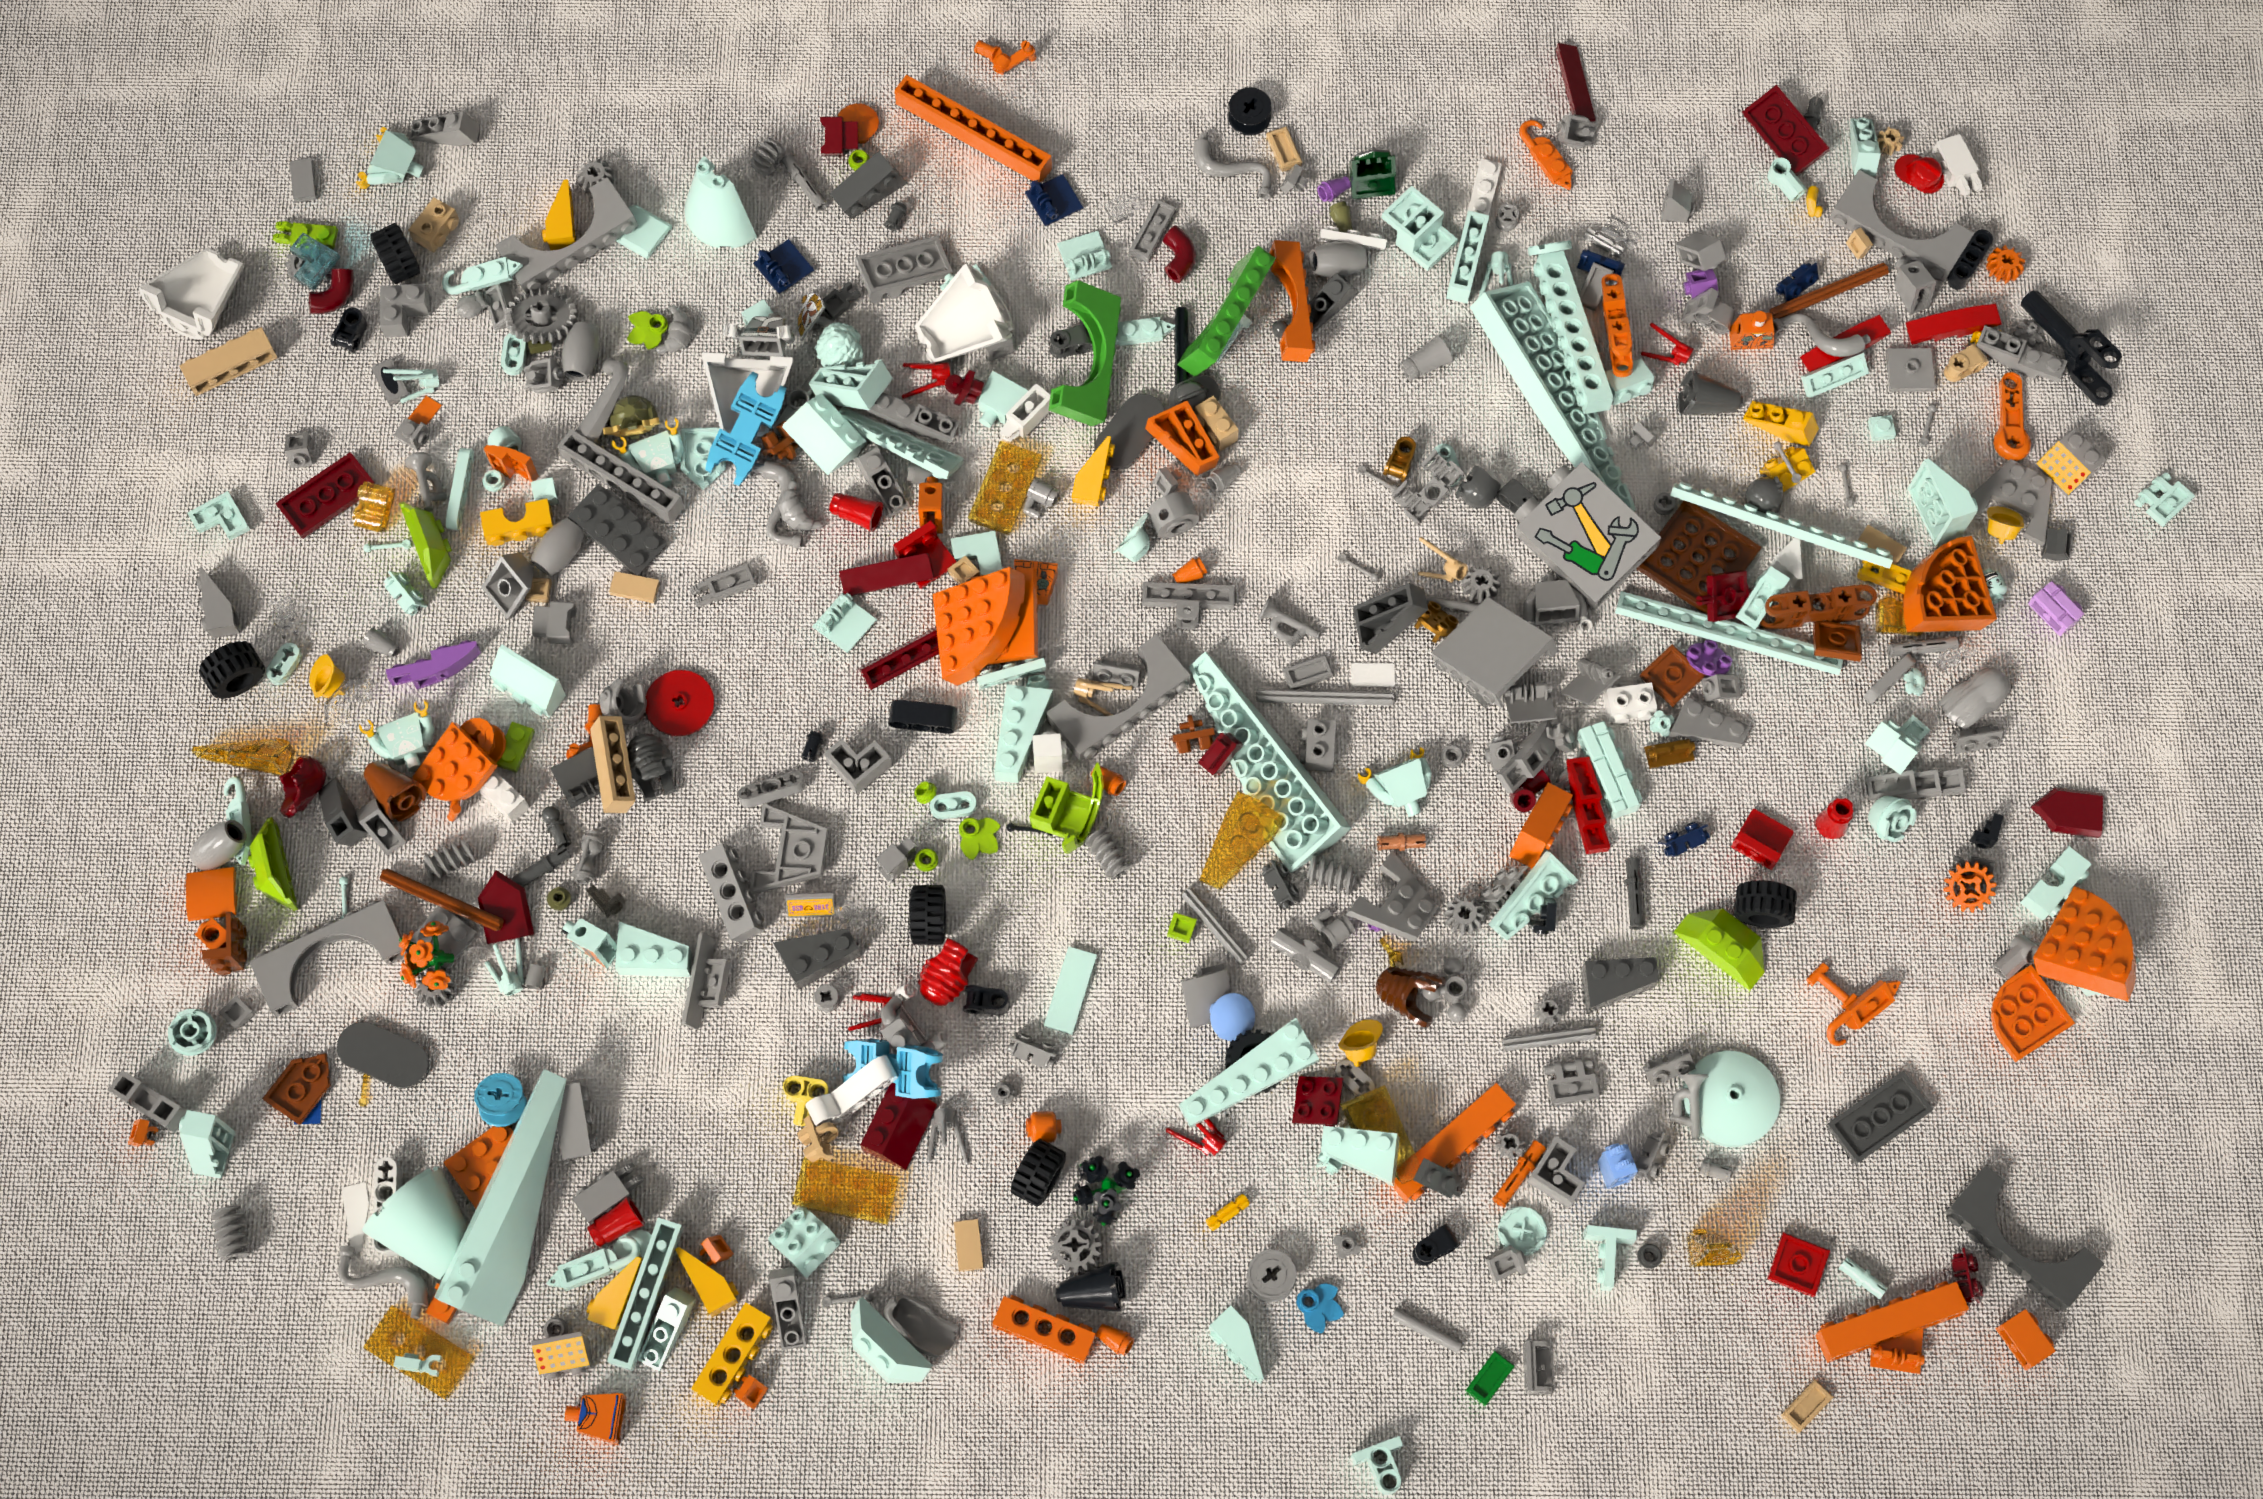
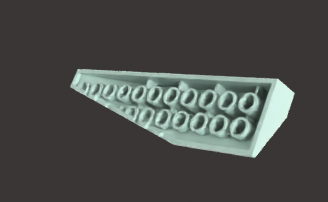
M1530 282L1484 292L1470 308L1544 427L1575 468L1582 462L1633 511H1636L1627 485L1623 484L1620 480L1621 470L1619 467H1615L1612 457L1614 453L1612 448L1607 447L1605 442L1607 436L1598 413L1584 414L1582 407L1577 404V392L1575 387L1571 386V374L1564 365V353L1558 347V335L1552 329V318L1547 313L1545 306Z

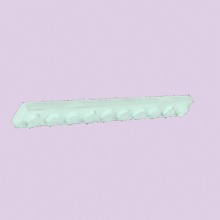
M1685 482L1675 483L1670 496L1889 569L1891 567L1893 555H1890V551L1877 547L1875 550L1867 547L1868 544L1859 540L1851 542L1845 540L1846 537L1841 534L1833 533L1830 535L1824 533V529L1811 525L1809 528L1801 525L1802 522L1799 520L1779 518L1780 515L1772 511L1763 513L1757 511L1758 507L1745 504L1743 506L1737 504L1733 498L1723 496L1722 499L1714 496L1715 493L1712 491L1692 489L1693 486Z
M1620 592L1615 611L1616 614L1839 675L1842 669L1843 659L1815 656L1813 644L1764 630L1753 629L1752 627L1728 620L1710 622L1706 614L1631 593Z

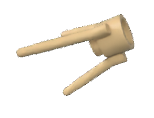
M1423 537L1419 538L1423 544L1447 561L1444 564L1446 575L1419 571L1418 575L1443 579L1450 583L1454 579L1458 581L1464 579L1468 572L1467 564L1455 559L1447 552H1443Z
M1078 678L1074 687V695L1079 696L1078 702L1089 705L1105 716H1111L1113 714L1088 698L1094 697L1096 689L1113 692L1114 689L1132 690L1133 687Z

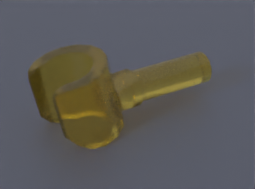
M1384 938L1380 939L1379 942L1388 954L1390 967H1396L1395 962H1400L1404 965L1402 953L1394 951Z

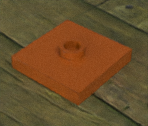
M1814 621L1813 645L1815 656L1861 661L1860 626L1828 621Z
M1672 644L1639 677L1646 683L1652 682L1653 690L1669 705L1674 707L1706 675L1694 669L1688 662L1687 657Z

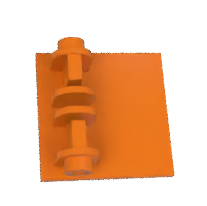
M1923 1329L1871 1347L1870 1367L1920 1374L1921 1365L1924 1364L1925 1359L1924 1355H1922Z

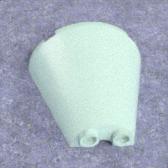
M704 156L696 166V172L685 202V218L689 229L700 241L720 248V246L737 248L751 243L757 239V235L734 184L724 174L720 176L713 173L715 165Z
M435 1166L433 1172L430 1168L421 1172L392 1194L382 1204L383 1207H381L379 1215L376 1212L373 1213L362 1230L368 1236L441 1280L468 1225L442 1169L439 1166Z

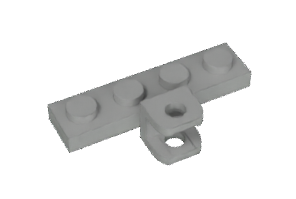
M1143 582L1142 606L1176 607L1177 628L1194 630L1198 626L1199 608L1233 610L1234 585ZM1183 620H1191V622L1184 623Z

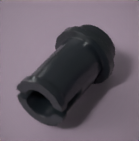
M810 731L806 735L807 742L801 758L806 760L808 753L811 752L808 761L815 762L820 744H823L824 740L821 733Z

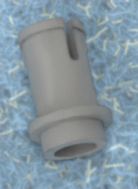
M1711 1159L1707 1161L1702 1160L1699 1174H1702L1704 1178L1709 1176L1728 1182L1732 1167L1711 1162Z

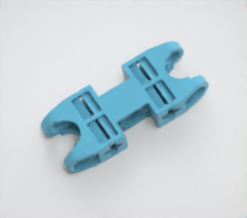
M752 372L741 385L731 405V410L740 414L731 433L719 429L710 448L705 468L706 471L711 473L715 465L718 466L722 461H731L736 466L737 476L733 484L740 486L750 474L761 453V448L752 444L761 425L770 429L773 428L782 409L787 389L781 385L773 395L769 397L760 396L756 391V380L759 374Z
M870 1038L845 1041L844 1049L854 1056L856 1068L854 1072L843 1075V1082H846L872 1060L887 1055L898 1076L893 1082L896 1083L895 1096L912 1099L941 1096L942 1088L937 1087V1084L931 1080L929 1075L932 1064L943 1062V1054L929 1047L905 1045L897 1047V1054L889 1053L890 1044L886 1040Z

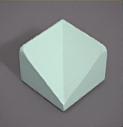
M553 477L531 482L535 501L548 499L550 506L559 504Z

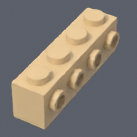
M260 327L250 330L247 334L237 339H231L222 346L209 349L206 353L196 358H190L185 363L179 365L194 395L198 396L278 357L264 330Z
M599 716L590 728L603 812L627 813L636 800L622 716Z

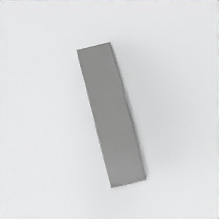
M1962 768L1938 772V769L1916 773H1914V770L1904 771L1901 775L1899 773L1866 777L1870 801L1878 800L1887 795L1904 799H1919L1966 793Z

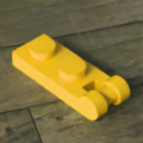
M1862 560L1863 567L1857 573L1858 579L1870 581L1904 594L1912 571L1891 564L1889 569ZM1872 568L1879 569L1877 573L1871 571Z

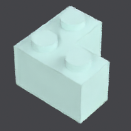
M1884 719L1865 744L1884 757L1881 761L1901 775L1923 746L1919 744L1921 741L1911 733L1906 735L1900 730L1901 726L1891 719L1889 721Z

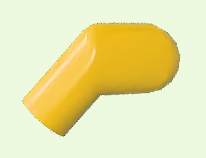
M1810 186L1806 196L1807 211L1812 218L1813 216L1821 217L1823 211L1822 206L1816 205L1819 192L1816 186Z

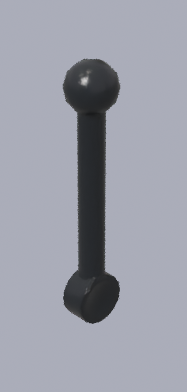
M1009 823L1006 826L1009 832L1018 830L1046 833L1048 836H1053V834L1032 827L1015 826L1013 823Z

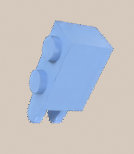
M1616 1143L1606 1147V1151L1602 1153L1597 1163L1607 1189L1631 1182L1638 1170L1628 1144L1620 1145Z

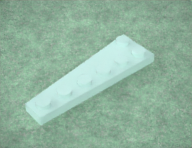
M843 407L839 410L840 414L862 437L932 472L935 478L947 479L963 464L964 458L848 408Z
M1295 1018L1179 1104V1108L1189 1127H1192L1317 1063L1319 1058L1300 1023Z

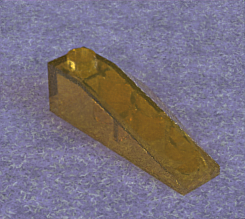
M276 738L275 741L262 739L193 746L192 752L198 759L279 776L289 772L296 752L289 741Z
M1238 791L1225 814L1199 881L1221 890L1240 872V868L1250 858L1253 859L1257 855L1256 852L1274 839L1285 820L1284 817L1260 800Z
M1383 1085L1340 1104L1351 1129L1398 1134L1400 1140L1396 1178L1401 1184L1413 1180L1420 1167V1163L1386 1086Z
M1696 1229L1686 1238L1689 1267L1738 1265L1743 1261L1742 1254L1730 1241L1715 1232H1707V1229Z

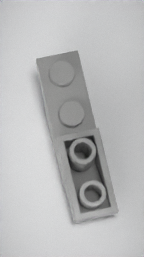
M1984 325L1976 345L1983 352L1999 363L2025 376L2036 379L2038 375L2059 383L2068 362L2067 360L2026 346V340Z
M882 392L870 410H867L869 413L888 420L887 424L923 437L948 442L952 441L960 421L921 404L914 406Z
M1549 720L1543 721L1518 746L1519 751L1496 774L1507 793H1514L1526 779L1534 778L1556 749L1555 741L1547 738L1546 727L1553 729Z

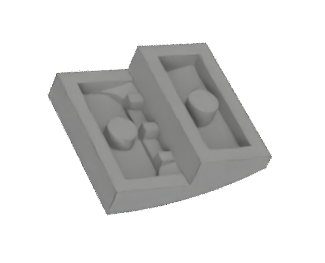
M1226 969L1180 980L1189 1027L1194 1028L1210 1024V1006L1221 996L1231 993Z

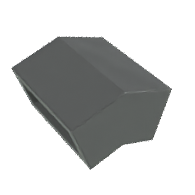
M2048 527L2046 541L2042 549V558L2053 561L2069 560L2072 533L2067 528L2055 529Z

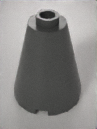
M1688 371L1681 382L1684 390L1683 393H1678L1677 406L1679 413L1684 415L1735 413L1742 407L1743 397L1740 391L1696 371Z

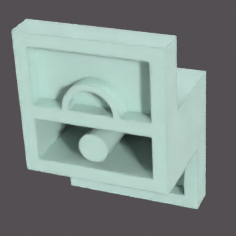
M1413 186L1408 188L1382 213L1381 218L1398 231L1396 245L1427 271L1448 253L1458 241L1454 235L1442 226L1444 212Z

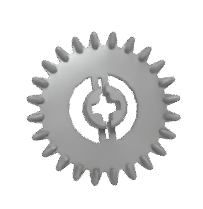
M539 287L538 295H535L531 289L530 297H527L524 292L521 293L522 301L515 296V303L509 302V308L505 309L507 314L504 315L506 327L512 335H516L517 339L523 338L524 342L531 340L532 344H536L538 341L541 344H545L546 341L552 343L554 339H562L561 335L567 336L573 325L578 322L577 317L579 314L576 303H573L572 297L567 298L565 292L560 297L558 289L552 295L551 289L548 288L547 293L543 294L541 287Z

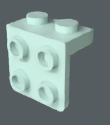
M803 1205L799 1206L768 1238L769 1242L790 1260L805 1278L841 1244L834 1233Z

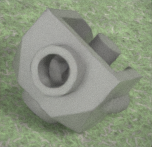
M1568 114L1564 115L1562 120L1558 122L1556 134L1561 144L1571 148L1593 147L1597 124L1590 122L1588 118L1582 115Z
M551 358L537 360L524 367L526 376L524 390L539 394L557 391L562 384L564 376L562 368L557 361Z

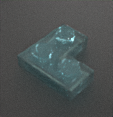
M302 233L290 248L292 254L305 261L294 275L295 280L313 291L340 259L337 252L305 233Z

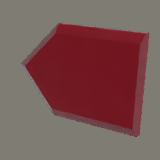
M2055 787L2030 807L2036 815L2039 814L2047 823V827L2054 833L2100 838L2102 835V793Z
M496 870L478 897L480 909L504 920L502 929L498 931L483 926L487 945L535 935L525 888Z

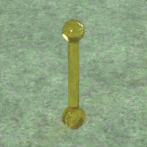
M363 1074L362 1094L358 1101L361 1107H365L368 1104L366 1098L368 1075Z

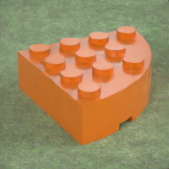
M1972 536L1959 537L1943 544L1921 560L1911 572L1903 598L1904 620L1907 632L1982 630L1997 620Z
M1007 567L933 594L943 680L956 686L972 680L981 673V670L988 663L992 664L1003 652L1020 619L1018 613L1020 604L1024 602L1025 577L1023 573Z
M2074 886L2033 956L2037 975L2129 1001L2136 981V956L2128 927L2120 914L2108 902L2092 892Z

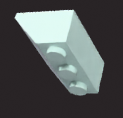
M822 393L807 401L782 426L827 475L857 457L867 442Z
M503 644L499 647L490 672L494 687L501 692H505V690L510 692L512 698L521 704L526 702L536 714L540 716L545 714L550 718L566 697L559 680Z

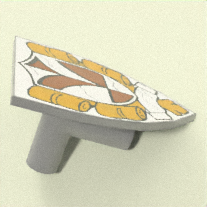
M816 293L803 295L800 303L797 328L801 341H803L815 323L824 327L834 323L833 320L822 316V312L826 307L822 297Z

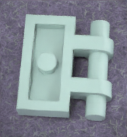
M2168 473L2157 476L2152 481V485L2147 489H2143L2138 494L2139 497L2134 501L2138 507L2148 503L2151 507L2146 513L2162 527L2195 497L2179 481L2171 486L2168 483L2171 479ZM2158 491L2164 493L2160 498L2154 495Z

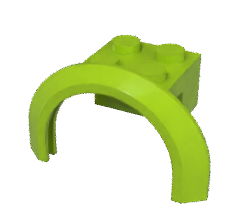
M1096 763L1092 772V797L1071 791L1068 783L1046 776L1029 816L1032 828L1064 838L1062 848L1066 854L1072 853L1084 844L1096 821L1104 789V779L1099 763Z

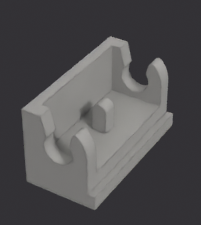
M1525 1340L1522 1344L1524 1394H1553L1550 1341Z

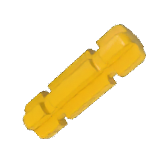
M1244 1194L1236 1197L1234 1202L1231 1201L1218 1210L1215 1216L1211 1215L1206 1219L1207 1226L1212 1231L1219 1228L1221 1223L1224 1224L1237 1215L1240 1209L1244 1210L1249 1206L1248 1198Z

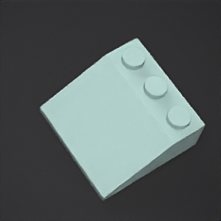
M1929 458L1924 459L1908 486V491L1936 547L1961 537L1976 515L1978 505L1966 488Z

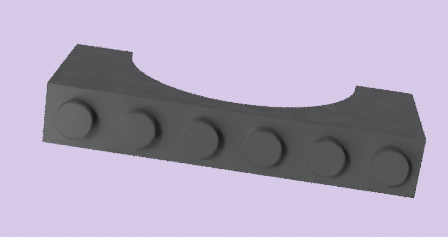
M1987 1165L1983 1166L1944 1212L1948 1216V1220L1953 1225L1961 1226L1967 1231V1235L1972 1241L1981 1243L1986 1247L1991 1257L1996 1260L2000 1259L2005 1263L2009 1272L2023 1278L2032 1291L2042 1294L2052 1308L2060 1309L2061 1311L2066 1310L2105 1263L2085 1247L2077 1251L2070 1259L2056 1263L2038 1262L2017 1252L2002 1235L1996 1218V1200L2005 1180Z

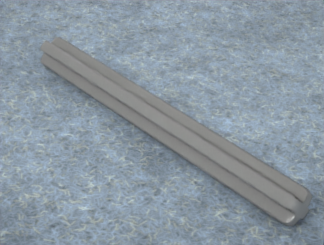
M1257 689L1256 700L1257 702L1392 706L1394 694L1392 692Z

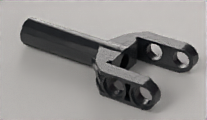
M2033 290L2022 299L2021 307L2064 350L2065 360L2068 361L2066 367L2071 380L2096 405L2104 406L2110 403L2113 395L2111 386L2090 366L2089 362L2092 357L2101 367L2114 369L2120 365L2121 352L2099 329H2088L2084 333H2079L2039 291ZM2095 341L2100 342L2102 346L2094 347ZM2113 356L2116 358V361L2109 362L2104 357ZM2091 377L2094 381L2086 383L2082 378ZM2099 391H2103L2107 393L2108 396L2099 397L2096 395V393Z

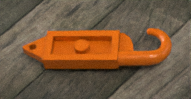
M1528 120L1522 123L1519 128L1520 137L1553 185L1557 184L1571 190V175L1573 171L1550 139L1545 137L1532 139L1527 132L1529 126H1537L1539 129H1542L1543 126L1536 120Z
M1879 980L1845 1008V1011L1828 1025V1041L1834 1046L1845 1044L1846 1039H1835L1836 1030L1843 1024L1850 1029H1861L1895 1001L1894 996L1901 982L1898 980L1886 982Z

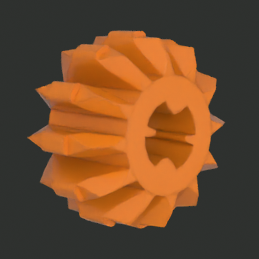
M2004 245L2001 249L1997 247L1989 254L1986 270L1990 271L1989 277H1997L1996 283L2003 279L2005 284L2010 280L2014 282L2023 273L2025 259L2021 258L2022 252H2014L2015 247L2009 250Z

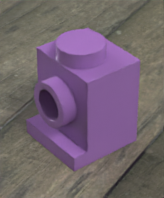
M1713 269L1706 271L1696 270L1686 273L1687 282H1683L1685 295H1691V298H1694L1711 288L1718 291L1717 278Z

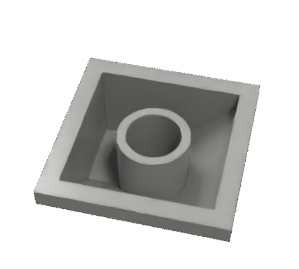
M521 552L500 556L481 586L507 620L512 618L532 585L534 568Z

